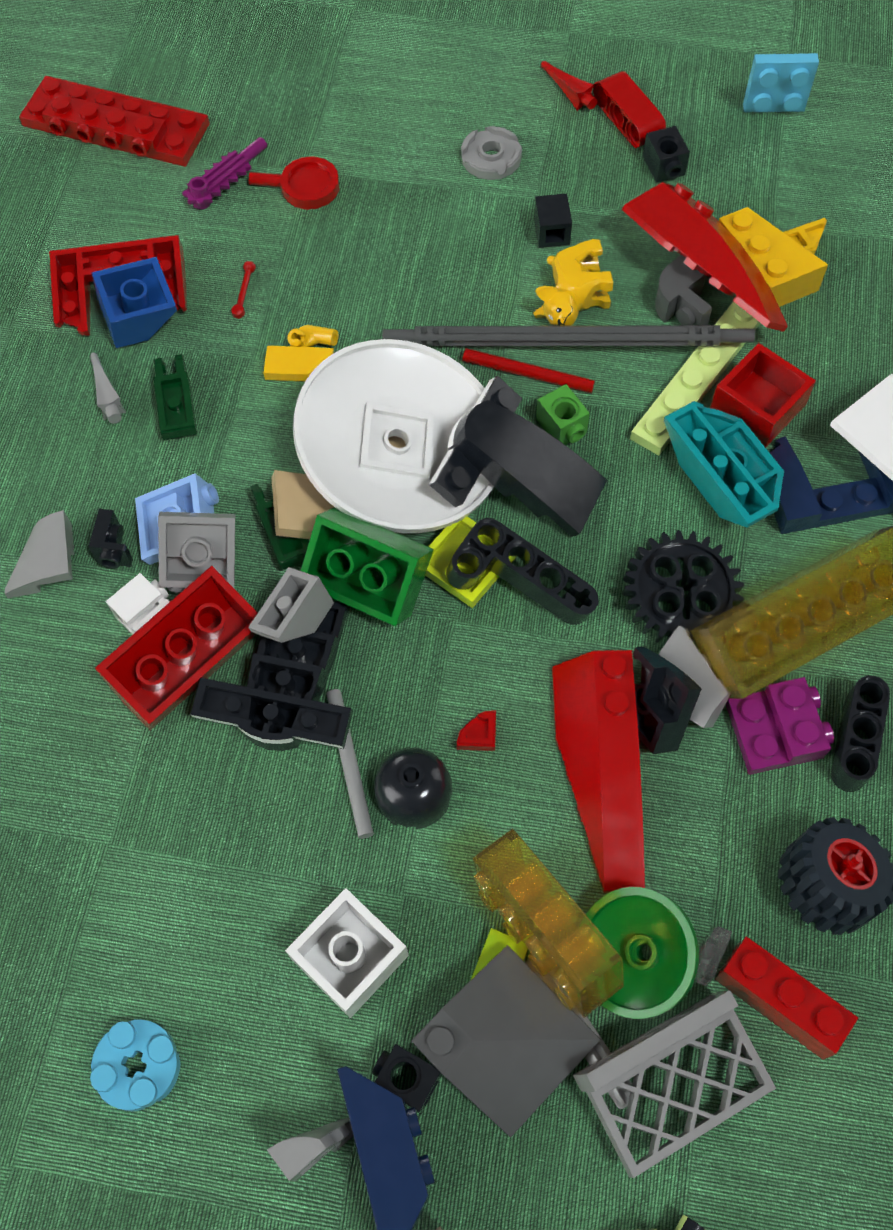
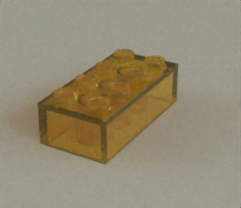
M513 828L473 857L477 872L473 879L480 889L478 891L480 899L490 912L493 913L495 910L500 912L505 920L502 925L516 944H519L521 941L525 943L531 953L528 955L530 962L542 977L547 974L551 976L558 986L554 989L555 993L569 1011L576 1008L582 1017L585 1018L624 987L622 957Z

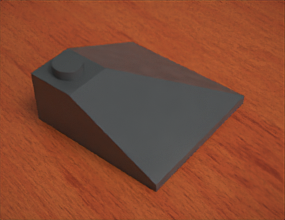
M507 945L413 1038L412 1042L442 1075L511 1138L601 1039Z

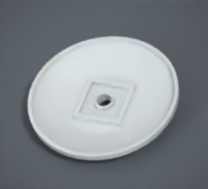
M394 339L370 340L353 344L323 360L305 381L298 396L293 417V437L297 456L304 472L316 490L336 509L349 516L397 533H423L448 527L475 511L494 487L480 473L465 502L460 506L454 507L429 486L430 481L449 451L447 449L454 425L464 414L474 408L485 388L460 363L425 345ZM391 436L400 437L404 440L406 446L396 448L389 443L388 438Z

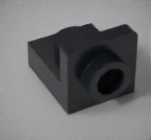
M99 508L88 547L96 562L104 567H131L133 558L127 546L121 544L124 534L123 526L119 524L113 510Z

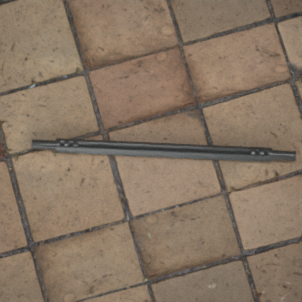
M720 325L415 326V329H383L382 339L410 341L425 346H719L720 343H754L755 329H720Z

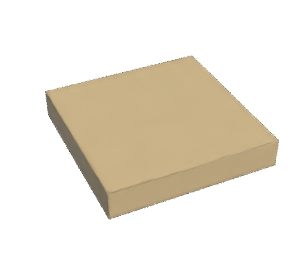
M274 470L271 479L276 536L310 539L317 515L334 508V506L316 490L306 474Z

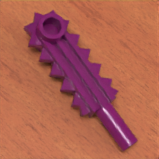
M259 137L239 154L236 150L232 153L228 152L227 156H221L222 161L213 163V168L204 170L205 174L203 176L192 178L187 183L188 189L182 192L183 196L188 198V204H192L197 209L208 208L213 203V197L221 196L223 189H230L229 184L238 182L239 176H247L246 171L252 170L249 162L267 148L266 141Z

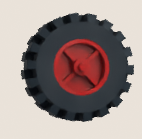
M835 817L826 818L823 822L819 820L785 849L786 852L781 855L779 861L782 867L778 870V878L784 881L780 888L783 895L789 896L791 901L788 904L792 910L795 911L797 909L802 914L801 919L807 924L814 922L817 930L826 932L830 929L833 935L855 932L885 911L893 903V863L889 861L891 857L890 852L887 848L883 849L878 843L881 840L875 834L871 836L866 832V827L859 823L854 826L851 820L845 818L837 821Z

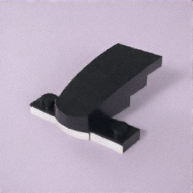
M499 376L490 379L474 408L464 414L454 425L447 449L449 451L430 481L429 486L450 504L457 507L465 502L481 473L504 497L514 494L538 518L547 515L569 536L579 535L607 479L562 442L535 424L517 415L515 411L523 398Z
M334 602L315 633L282 643L261 636L258 651L253 653L247 687L200 678L190 715L196 719L238 727L253 744L267 750L286 751L298 748L301 740L344 749L353 710L348 707L319 701L337 653L349 610L348 606L343 603Z

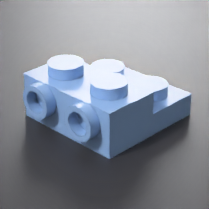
M195 473L135 498L141 560L149 565L159 562V512L214 513V504L219 502V496L211 483H207Z

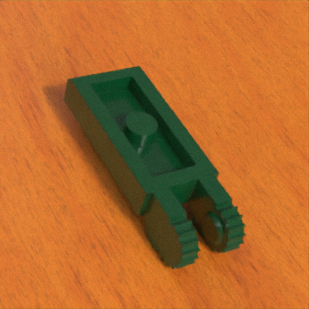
M183 354L175 355L174 364L177 373L166 375V365L162 358L154 359L156 377H153L159 426L163 440L197 434L190 379L186 371Z
M259 485L250 486L257 504L258 515L281 571L303 563L309 540L276 536L273 499L265 502V496Z

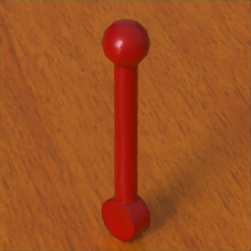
M246 261L243 265L245 274L238 301L231 308L232 315L236 319H240L245 315L243 304L251 273L256 270V265L253 261Z

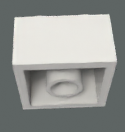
M346 888L285 950L292 961L349 1018L362 1007L409 956L406 945Z

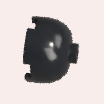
M404 748L392 753L380 765L374 780V796L381 814L392 824L423 829L436 823L447 812L452 797V780L444 762L433 752L421 748Z

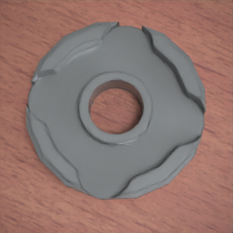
M490 126L485 127V131L480 132L477 129L472 131L463 140L461 146L462 164L470 174L477 178L487 180L502 179L513 174L520 166L522 146H520L517 136L505 128ZM489 150H494L498 153L494 155H489L485 152Z

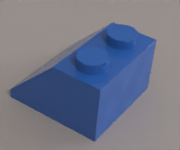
M157 257L91 272L97 299L116 348L149 340L177 311Z

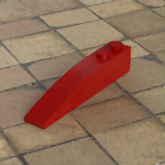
M662 182L624 205L622 211L669 252L675 250L680 255L686 257L683 263L692 270H698L700 273L711 277L708 282L718 290L730 296L736 294L733 302L762 325L782 332L786 330L788 325L756 264L738 240L712 215L714 209L701 200L696 202L691 198L694 193L688 187L681 183L672 186Z
M632 650L591 651L552 666L555 740L564 761L565 772L576 799L577 810L588 837V845L603 892L610 893L625 887L645 888L641 767Z

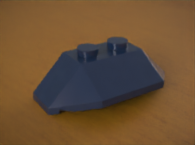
M347 1066L338 1068L337 1071L377 1230H413L430 1197L427 1185L435 1183L428 1154L419 1156L414 1137L422 1135L415 1107L407 1109L402 1098Z

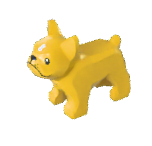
M591 239L580 242L575 246L559 251L556 256H549L547 258V263L552 265L556 286H541L535 290L537 296L544 301L543 306L534 312L535 318H547L551 325L573 326L579 311L593 306H599L603 309L610 308L611 300L607 292L613 291V278L610 271L600 272L598 256L603 253L600 240Z

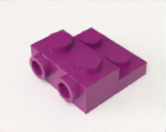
M805 677L770 684L766 687L765 691L728 698L725 704L749 775L824 759L831 750L830 745L834 743L831 725L827 721L821 722L817 711L821 706L819 692L815 686L808 687Z

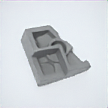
M64 510L45 516L33 527L5 587L7 598L40 593V585L73 579L71 555H74L72 524Z
M678 626L658 655L674 664L702 688L690 720L702 728L713 727L731 693L724 682L716 677L712 671L711 663L705 654H701L689 637L690 632L688 629Z
M349 1117L285 1139L270 1147L267 1151L286 1178L291 1182H296L330 1151H338L354 1136Z

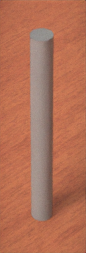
M334 689L326 693L328 704L345 707L341 690ZM349 728L344 749H338L358 838L364 839L373 836L374 833Z

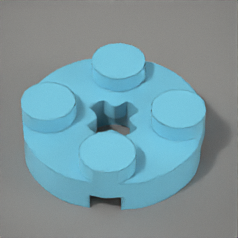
M132 1020L116 1023L103 1036L94 1051L91 1062V1085L98 1091L106 1103L125 1111L143 1110L146 1107L152 1106L157 1101L160 1102L171 1092L179 1076L180 1057L173 1038L167 1030L151 1021ZM136 1053H143L141 1061L147 1064L144 1072L136 1071L133 1078L129 1077V1068L125 1066L128 1058H134Z

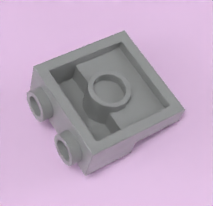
M159 512V587L168 588L172 592H182L210 566H213L234 588L235 514Z

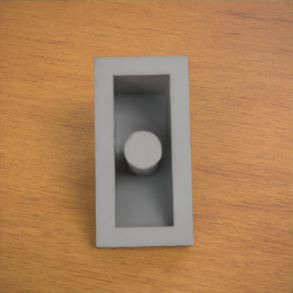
M288 567L248 628L251 632L281 643L315 633L334 602L319 577Z

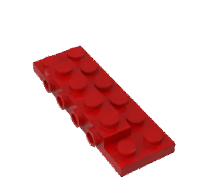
M46 75L19 116L24 127L184 167L187 166L210 125L207 114Z

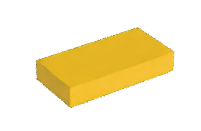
M267 346L263 371L265 380L306 381L313 370L334 353V348Z

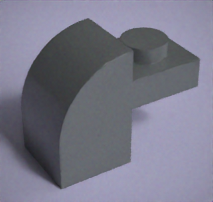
M680 255L667 265L660 275L655 299L656 312L664 323L675 316L681 325H708L712 307L699 297L702 294L706 275L688 267L683 263L686 257Z

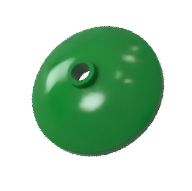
M625 887L607 893L588 910L578 931L576 959L585 987L601 1006L625 1018L646 1019L667 1013L676 1007L688 994L698 970L699 947L691 921L675 901L663 893L649 888ZM646 944L652 950V955L648 960L642 954L643 947Z

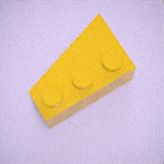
M748 207L719 218V221L738 240L756 264L779 307L819 291L828 267L826 262Z

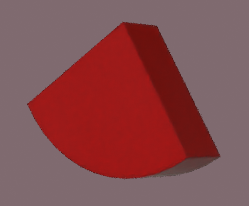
M496 710L478 714L477 717L469 721L461 729L457 739V750L495 751Z

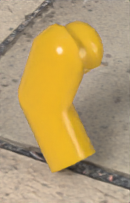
M304 325L300 328L292 329L287 335V340L290 346L313 347L317 344L335 346L338 342L339 334L336 329Z

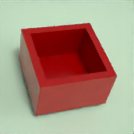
M758 343L718 383L710 408L741 418L766 448L806 406L816 380Z

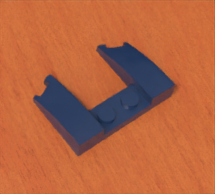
M786 436L775 441L774 446L776 449L771 451L770 454L784 470L779 508L774 513L781 534L893 513V481L861 452L859 454L869 479L812 489L806 473Z

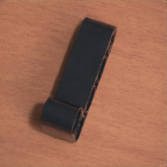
M484 518L474 525L454 553L446 570L448 582L457 589L466 590L472 588L488 568L570 625H577L585 621L599 603L598 594L590 584L493 518ZM478 536H489L494 545L483 544ZM509 556L519 557L523 561L524 566L517 567L513 565L509 560ZM457 564H469L473 568L474 573L465 574L461 572ZM540 577L549 578L553 582L554 588L544 587L541 584ZM564 589L566 593L560 597L559 594ZM576 600L581 603L579 608L574 605Z

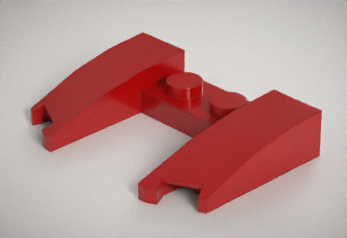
M179 235L49 251L53 317L56 327L60 328L63 324L78 328L79 334L90 336V282H93L91 272L153 257L158 259L177 311L179 309L182 312L187 310L184 250Z

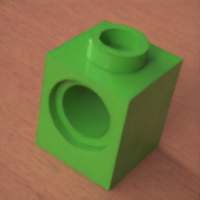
M567 384L537 399L536 420L547 433L564 445L569 442L575 443L587 433L590 413Z

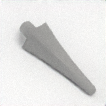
M93 352L90 355L95 376L97 406L102 410L103 420L108 418L110 423L115 424L121 421V413H126L120 402L119 395L105 374L98 355Z

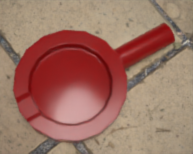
M315 156L302 157L292 161L284 168L282 174L249 173V185L281 187L282 194L288 203L305 210L318 209L328 205L336 198L340 190L338 171L335 166L326 159Z

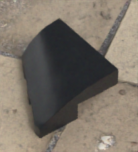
M635 647L633 659L641 662V682L635 683L639 739L652 754L678 751L702 688L687 674L662 656L645 647Z

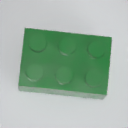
M334 507L317 515L301 571L319 577L331 598L396 627L412 615L434 549L384 527L349 516Z

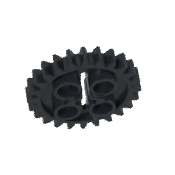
M677 530L673 540L663 532L659 538V544L653 538H649L645 545L646 549L639 546L635 553L637 559L631 558L627 565V568L631 571L625 572L622 580L629 585L624 587L622 595L632 598L627 602L625 609L637 610L632 622L636 623L644 620L646 625L643 628V634L650 632L652 629L657 631L655 642L657 643L664 635L670 638L678 626H683L690 632L689 637L691 640L694 641L695 638L702 647L707 643L708 636L716 641L722 634L721 630L727 632L733 625L730 619L735 620L740 614L736 606L741 605L744 597L736 593L741 591L744 583L734 581V579L741 570L740 568L729 569L728 565L734 557L730 555L722 558L719 555L723 548L721 544L714 549L710 548L709 536L700 543L697 542L696 532L692 531L688 539H683L681 531ZM677 559L682 560L683 570H681L679 561ZM692 566L703 568L707 576L695 574ZM655 567L667 569L671 577L666 578L658 575ZM682 579V581H681L682 587H677V585L679 584L680 580ZM684 591H689L684 598ZM701 600L706 602L710 606L711 611L705 612L700 610L695 601ZM658 602L670 603L674 612L667 613L659 607ZM684 607H685L686 615H687V617H688L689 619H684V618H683V612H682V610H683Z

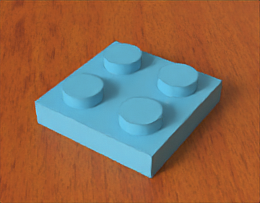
M818 53L755 54L743 101L744 112H804L819 64Z

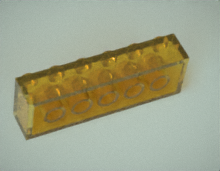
M893 526L872 531L690 631L701 653L705 654L711 663L712 671L718 679L724 682L730 691L729 699H743L893 615Z

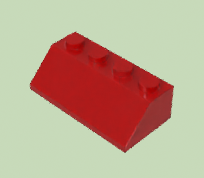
M210 566L97 665L95 670L131 712L151 731L198 688L200 678L208 679L256 635L248 627L258 612L213 566Z

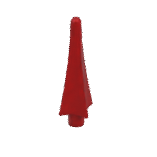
M546 61L541 62V67L558 84L577 111L583 105L590 110L597 105V98L591 94L594 84L565 73Z

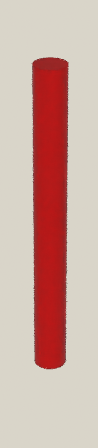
M465 348L462 361L559 386L567 384L571 389L591 394L594 389L595 380L468 348Z

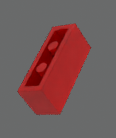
M747 936L736 946L715 977L717 982L822 1060L837 1054L859 1018Z

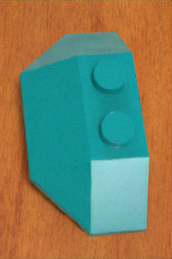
M695 401L665 416L664 423L680 467L720 518L748 528L778 511L784 470L741 418L720 410L703 407V404Z

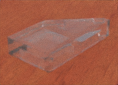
M717 926L703 940L699 950L698 970L694 982L706 986L713 980L732 931Z

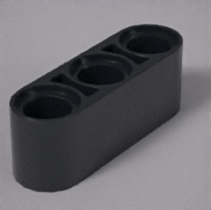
M867 675L860 678L844 701L831 767V778L833 783L845 792L860 790L877 770L890 700V689L887 683L877 676ZM860 694L870 696L874 704L865 702ZM853 728L863 730L868 739L858 737ZM846 763L856 765L861 772V776L852 774L848 770Z

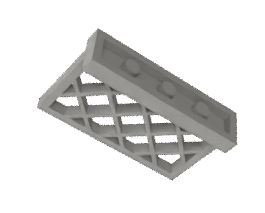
M730 990L710 994L573 1075L581 1092L587 1093L629 1178H635L776 1089L734 1011L739 1005ZM724 1022L727 1023L734 1036L731 1053L712 1047L715 1028ZM704 1035L703 1043L695 1041ZM686 1045L701 1050L696 1074L677 1068L680 1049ZM710 1053L729 1059L724 1084L705 1078ZM669 1056L668 1064L660 1062L662 1059ZM738 1063L750 1067L759 1083L758 1086L748 1092L734 1088ZM651 1066L666 1071L661 1096L641 1089L644 1071ZM675 1074L694 1080L689 1106L670 1100ZM634 1077L632 1086L624 1083ZM704 1084L723 1091L719 1110L713 1114L699 1110ZM615 1087L630 1092L625 1118L611 1114L602 1095ZM732 1094L739 1096V1098L731 1102ZM639 1096L659 1102L654 1128L633 1122ZM668 1106L688 1112L684 1132L678 1136L662 1132ZM697 1116L705 1118L699 1123L695 1124ZM615 1122L623 1124L621 1133ZM631 1128L652 1135L648 1154L636 1162L628 1148ZM661 1138L669 1140L659 1147Z

